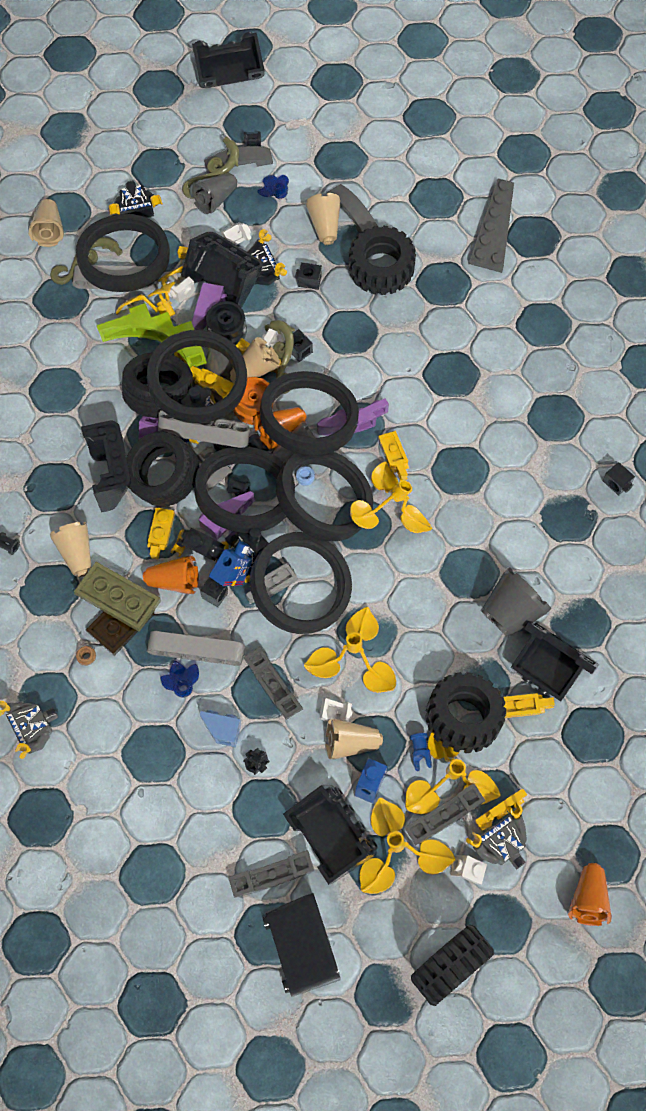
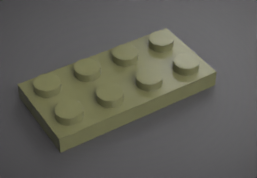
M98 562L94 563L74 590L76 596L139 632L161 602L160 597Z

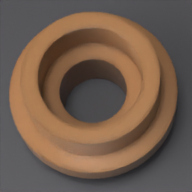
M83 646L77 651L76 659L81 665H90L96 659V652L90 646ZM85 654H90L88 659L83 658Z

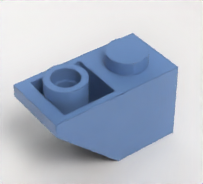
M213 710L201 711V720L217 744L236 747L241 728L240 719L232 714H226V716L218 715V712Z

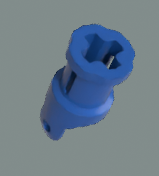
M416 733L410 736L414 750L412 753L413 762L417 772L420 771L419 762L423 758L426 759L427 767L432 768L431 754L427 748V733Z

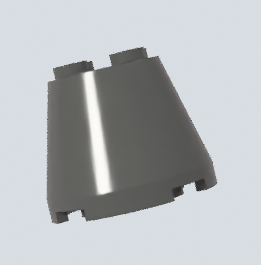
M509 567L502 574L481 612L492 623L496 621L497 628L507 637L509 634L512 635L526 627L528 622H534L543 617L552 608L546 601L542 600L540 595L519 574H514L513 570Z

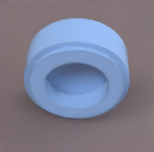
M302 466L296 472V479L301 485H310L314 482L315 472L309 466Z

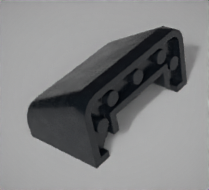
M205 232L190 239L181 276L185 279L190 277L194 283L203 280L208 284L224 286V293L228 296L226 301L233 302L242 308L262 271L263 262L219 234Z
M113 420L81 426L82 435L86 440L91 458L95 461H107L109 473L101 474L100 482L97 485H92L101 513L115 509L131 485L122 432L119 424Z
M314 893L302 896L265 912L266 916L262 918L266 930H271L286 980L282 981L285 993L290 992L291 997L340 981L339 970Z

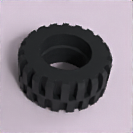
M383 225V227L373 226V229L367 228L363 230V234L360 232L349 248V271L354 283L358 287L362 286V290L366 292L369 290L371 294L375 295L376 293L386 295L389 292L393 294L396 293L397 289L400 291L405 288V284H409L411 277L414 275L416 249L410 237L406 238L407 234L403 231L399 232L397 228H388L386 225ZM383 253L394 257L397 262L389 267H377L369 263L367 259L372 255Z
M462 672L454 673L453 677L448 675L443 680H440L433 689L425 710L427 712L425 719L429 723L428 729L431 733H435L433 736L437 742L442 741V746L446 748L448 746L452 747L453 751L458 753L460 750H464V753H471L472 750L479 752L482 751L483 747H489L493 740L497 738L506 716L505 700L503 697H500V690L497 687H493L494 683L490 680H484L481 675L473 676L471 672H466L465 675H462ZM455 701L471 703L480 711L483 721L477 724L462 723L451 714L448 704Z
M469 924L423 963L411 975V981L428 1003L436 1006L494 955V949L477 928Z

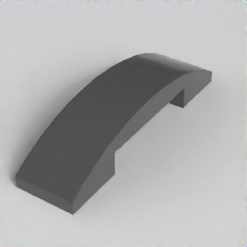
M260 146L238 147L239 166L256 163L257 167L273 164L270 148ZM228 150L219 152L204 160L207 174L210 173L207 164L212 158L219 157L223 161V166L227 163L230 154L227 155Z
M340 184L327 192L337 194L340 197V206L354 221L359 233L363 234V230L367 228L373 229V226H378L364 204L347 187Z
M261 647L243 657L265 693L286 720L303 710V707L284 684Z
M473 783L449 801L427 815L421 816L404 828L416 846L476 809L485 802V799Z
M306 850L289 856L287 859L252 871L247 870L228 878L233 896L237 898L289 882L315 870L309 851Z

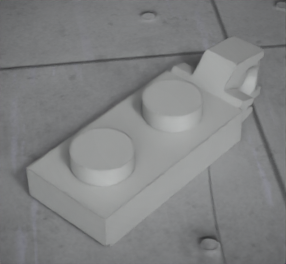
M288 563L265 576V586L269 597L298 580V577ZM251 591L246 594V599L250 604L254 603Z

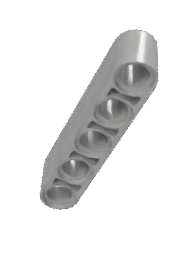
M78 265L74 267V287L79 289H100L84 278ZM92 265L103 273L118 276L134 274L148 267ZM156 280L149 286L139 290H156L159 282Z
M163 411L159 412L158 431L170 432L181 438L238 448L248 445L250 427L245 423L224 419L207 423H187L174 419Z
M152 631L150 632L147 652L157 656L240 666L242 665L245 645L236 641Z

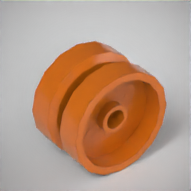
M247 377L244 396L233 410L239 420L254 425V417L260 414L261 399L269 382L258 377Z

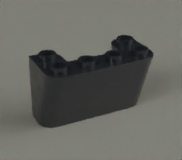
M257 32L244 33L238 43L216 44L210 48L208 43L202 40L192 44L193 58L201 88L255 80L265 75Z
M321 785L284 812L283 815L293 831L302 832L322 863L317 866L318 870L327 884L330 885L377 855L376 849H378V846L365 833L367 830L360 820L357 821L354 816L355 811L349 803L346 804L342 798L344 795L338 786Z

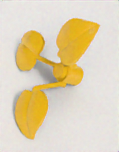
M183 266L163 275L158 280V282L162 281L163 286L148 295V298L156 294L159 295L161 301L156 303L158 307L141 294L123 302L117 308L116 314L118 315L124 306L139 300H144L156 313L163 314L168 312L170 317L176 314L171 306L172 303L168 295L175 281L168 284L165 282L171 275L182 273ZM161 293H165L166 299L163 298Z
M387 461L379 464L373 470L371 481L375 488L385 490L386 493L390 492L391 496L374 510L371 509L368 503L362 500L355 501L350 507L352 520L362 528L372 529L379 522L378 517L374 513L391 499L396 502L403 501L401 508L403 514L400 516V519L407 530L413 533H422L433 529L416 507L412 505L406 506L407 501L410 499L408 495L412 492V486L406 480L398 482L396 476L390 470Z
M365 607L355 613L347 622V645L343 646L339 657H337L334 650L323 647L312 653L304 664L305 669L312 675L319 678H331L340 672L338 661L342 659L346 650L351 653L359 652L369 670L363 676V683L368 690L382 693L393 691L396 688V676L392 668L384 662H376L371 668L362 648V640L369 641L373 639L379 631L378 622L369 607Z
M432 732L427 744L431 756L434 759L444 758L450 764L446 768V775L433 788L424 780H417L411 783L406 791L405 808L415 814H427L436 809L440 798L434 791L448 778L456 780L462 777L463 782L466 783L463 790L474 783L485 799V802L481 805L499 798L500 792L495 782L482 771H471L466 779V766L464 762L454 759L459 753L453 751L452 747L448 746L446 748L442 746L443 742H437L433 737L435 733Z
M379 798L372 811L371 826L378 836L388 835V855L385 864L378 858H372L362 865L360 870V889L368 894H377L389 889L395 880V872L387 866L390 863L392 853L401 852L404 847L420 856L418 859L419 867L423 872L431 875L443 872L455 861V856L445 844L437 840L431 839L422 842L420 846L421 852L410 846L408 842H405L403 835L398 832L405 823L403 811L397 805Z

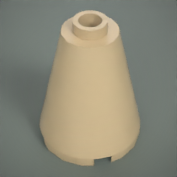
M327 193V196L316 194L307 199L306 207L320 242L330 245L337 239L340 197L333 193Z
M50 199L40 202L29 226L28 234L32 241L35 240L38 242V245L43 247L58 245V242L62 241L64 236L57 204Z
M256 337L242 355L246 364L247 377H260L280 366V359L274 349L266 347L265 344L267 342L260 337ZM233 368L230 371V379L235 383L236 374Z
M80 522L59 527L60 531L57 533L53 530L50 533L51 540L72 574L78 577L86 576L91 569L89 535L86 522L83 525Z
M335 718L328 720L326 737H328L329 744H326V751L329 759H338L378 750L379 746H382L383 735L379 733L378 729Z

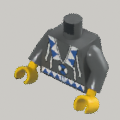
M0 701V707L2 708L0 716L5 712L8 713L6 717L19 741L15 752L23 751L19 758L24 759L27 753L31 754L42 750L52 733L48 723L59 718L54 707L42 712L38 704L6 703L5 701Z
M515 802V811L510 806L507 807V811L513 815L512 817L510 815L482 836L472 832L475 837L474 841L466 838V842L473 846L482 860L503 865L509 860L517 870L526 863L519 852L526 847L527 835L522 817V807Z

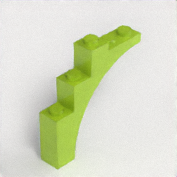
M146 303L129 308L130 314L96 325L103 342L125 337H143L163 342L174 334L195 330L191 321L173 326L168 312L151 317ZM201 346L187 347L177 351L184 358L189 368L207 363Z

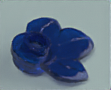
M274 175L265 176L263 178L264 187L257 191L263 197L275 196L277 199H282L288 194L287 185L289 179L286 175H281L278 178Z
M174 661L170 667V675L160 677L162 686L167 690L174 691L175 695L180 698L188 697L193 691V685L199 679V668L197 664H193L186 669L181 663ZM186 686L187 689L185 691H181L180 687Z

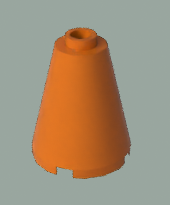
M299 407L273 411L274 417L279 424L290 432L301 422H306V413ZM260 414L255 416L253 421L255 432L259 430L260 440L264 446H267L268 449L277 447L278 444L265 432L261 424Z
M193 556L181 557L147 567L146 571L143 572V581L150 587L185 594H195L196 591H193V589L198 587V566H194L193 561L196 560Z
M589 863L583 867L568 910L569 918H578L577 922L580 924L602 926V922L607 921V924H610L612 920L605 870L597 863Z

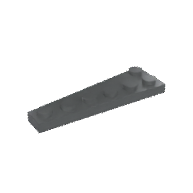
M497 179L469 264L500 273L503 272L514 182Z

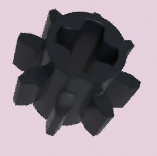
M256 748L254 751L249 750L245 754L247 758L243 762L245 763L246 770L256 775L259 771L263 773L267 769L266 765L270 761L266 752Z

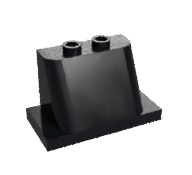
M534 621L528 622L524 628L532 636L511 666L512 669L522 675L521 679L530 685L534 683L539 687L538 690L546 696L550 694L561 702L582 671L585 669L590 674H593L599 664Z

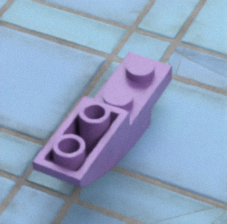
M386 398L376 400L365 408H359L358 424L355 433L376 426V418L388 413L389 403ZM339 410L335 415L321 419L317 423V433L329 436L340 430L347 421L345 411Z

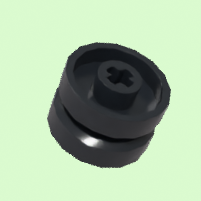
M224 301L213 305L209 309L206 316L208 331L222 335L235 346L242 338L245 339L247 333L246 318L243 309L239 305Z

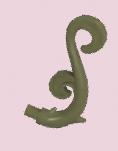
M228 137L223 139L228 149L227 155L230 154L224 166L223 161L219 157H214L207 164L210 173L194 177L184 183L183 193L187 198L194 199V197L191 198L189 189L194 182L226 174L235 165L236 167L239 166V149L233 140H230Z
M101 237L90 248L88 260L91 265L98 261V254L91 250L95 247L109 249L118 256L123 251L119 248V244L116 241L107 237ZM76 255L70 272L66 277H59V273L63 271L68 272L66 266L59 265L51 270L50 276L54 283L63 285L72 279L74 267L78 265Z
M274 320L270 324L265 325L264 328L267 332L269 329L277 331L278 334L282 332L285 337V343L279 341L273 346L279 359H282L276 378L288 374L283 372L292 355L294 345L292 332L295 329L284 321Z

